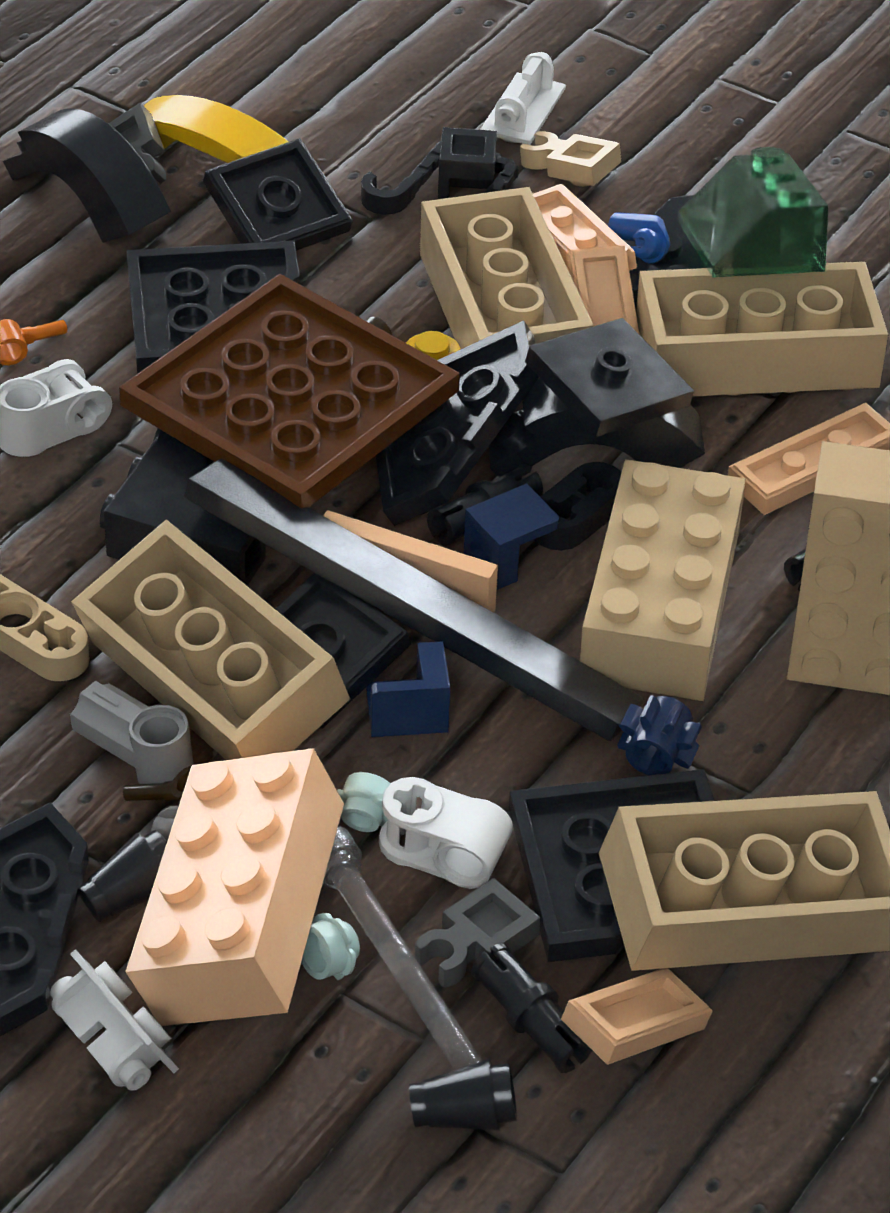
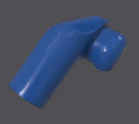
M615 212L610 217L609 228L622 240L635 241L636 246H631V248L635 251L637 258L642 259L646 263H655L662 260L669 251L670 238L661 217L651 214Z

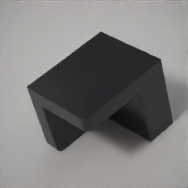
M443 127L439 158L438 199L449 198L450 187L487 189L493 183L497 131Z

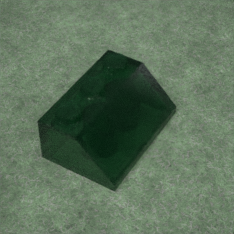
M759 147L753 149L751 155L733 156L678 211V223L712 278L825 272L828 204L790 154L785 153L782 149Z

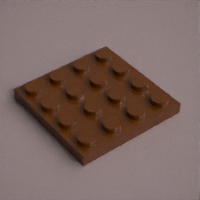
M278 274L119 387L120 406L214 462L221 458L259 479L302 509L305 507L309 508L459 391L460 373L284 275Z

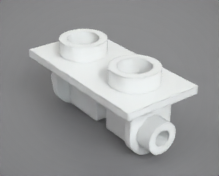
M537 52L525 58L522 73H516L481 127V130L497 131V137L506 142L531 145L535 138L534 134L541 129L566 89V84L553 81L554 67L552 59L548 54Z
M75 949L70 955L81 966L82 970L74 977L66 976L59 979L52 986L50 995L53 998L52 1009L65 1021L84 1044L103 1027L106 1028V1031L94 1040L87 1049L107 1072L110 1080L116 1086H126L131 1091L141 1088L151 1076L150 1068L159 1060L175 1073L179 1068L161 1048L172 1039L144 1006L133 1015L123 1003L133 992L106 961L94 969Z

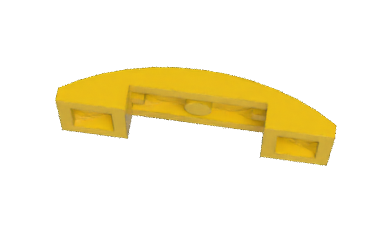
M170 95L153 98L144 105L153 116L164 149L177 140L229 163L289 142L253 117L208 99Z

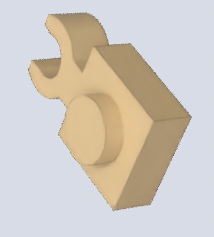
M538 131L534 134L536 146L522 144L520 146L521 164L523 167L535 170L547 168L549 177L570 181L575 186H594L621 163L620 143L573 134L567 140H561L554 133Z

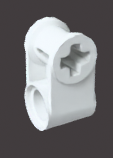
M69 359L57 361L49 367L26 376L10 379L0 385V448L10 455L30 457L77 436L90 434L99 429L108 419L113 405L111 396L101 387L91 386L85 380L84 370L75 361Z
M416 777L400 778L392 782L384 791L382 808L384 815L388 819L381 827L379 845L381 852L388 860L397 865L410 866L433 874L459 887L468 889L479 888L488 882L513 832V823L507 812L488 800L472 798ZM417 797H420L422 799L421 809L416 810ZM406 834L405 847H402L400 845V835Z

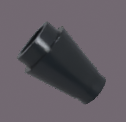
M153 830L144 837L136 833L89 877L87 882L78 887L82 901L98 922H101L110 915L114 916L149 900L167 844V840L158 831Z
M491 1058L425 1079L423 1082L409 1084L410 1105L415 1127L429 1126L500 1131V1123L517 1121L515 1090L509 1063L492 1065Z

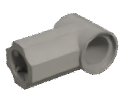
M94 681L80 693L79 701L70 714L73 730L135 767L139 784H157L173 781L180 771L194 765L189 724L186 715L180 709L170 705L148 707L109 683L102 685L97 681Z

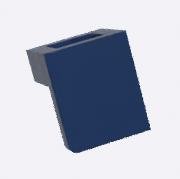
M526 483L465 509L464 554L498 565L497 590L518 581L520 545L557 530L559 516Z
M443 641L417 643L416 679L371 682L366 687L371 737L449 732L450 682Z

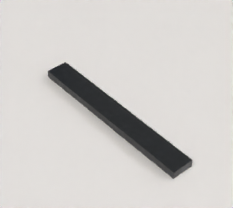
M219 459L189 478L184 494L187 500L435 642L443 641L445 648L602 738L612 741L622 731L619 725L630 704L641 707L644 698L312 509L308 507L299 508L259 479L224 459Z

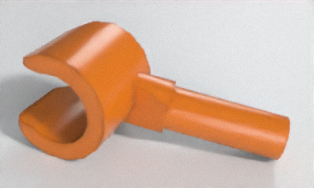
M11 319L1 320L0 364L8 366L17 364L26 357L28 352L27 344L66 334V322L59 320L35 327L20 328L18 323Z

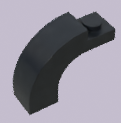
M71 108L59 110L19 131L18 134L21 140L17 142V145L21 152L3 160L12 180L39 171H46L58 176L68 184L84 205L102 243L128 236L171 212L155 178L130 143L111 125L84 110Z
M538 378L522 400L523 408L510 416L489 445L490 469L498 477L514 470L521 464L525 463L533 466L560 450L578 445H604L626 453L635 461L657 463L681 468L705 454L700 414L691 405L687 408L595 437L540 378Z

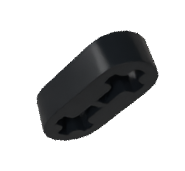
M590 462L577 467L540 496L559 516L558 529L534 540L545 548L559 551L573 549L584 542L610 520L622 472L608 463Z

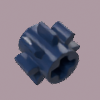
M650 695L644 709L638 705L630 704L619 725L623 734L617 744L618 748L626 750L628 762L636 770L646 775L670 773L674 763L689 769L700 746L696 739L702 728L701 724L693 722V717L688 707L672 697H655Z

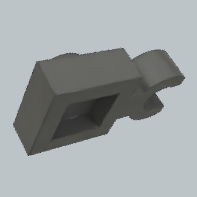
M139 103L108 124L130 143L147 165L153 177L161 184L166 181V171L153 157L164 151V147L152 114Z
M492 878L443 911L442 929L427 931L417 939L414 962L421 966L434 957L447 958V960H444L439 965L438 983L443 988L453 986L464 977L467 964L473 959L477 960L484 951L493 962L497 960L490 950L491 946L503 943L513 954L539 936L540 917L495 878Z

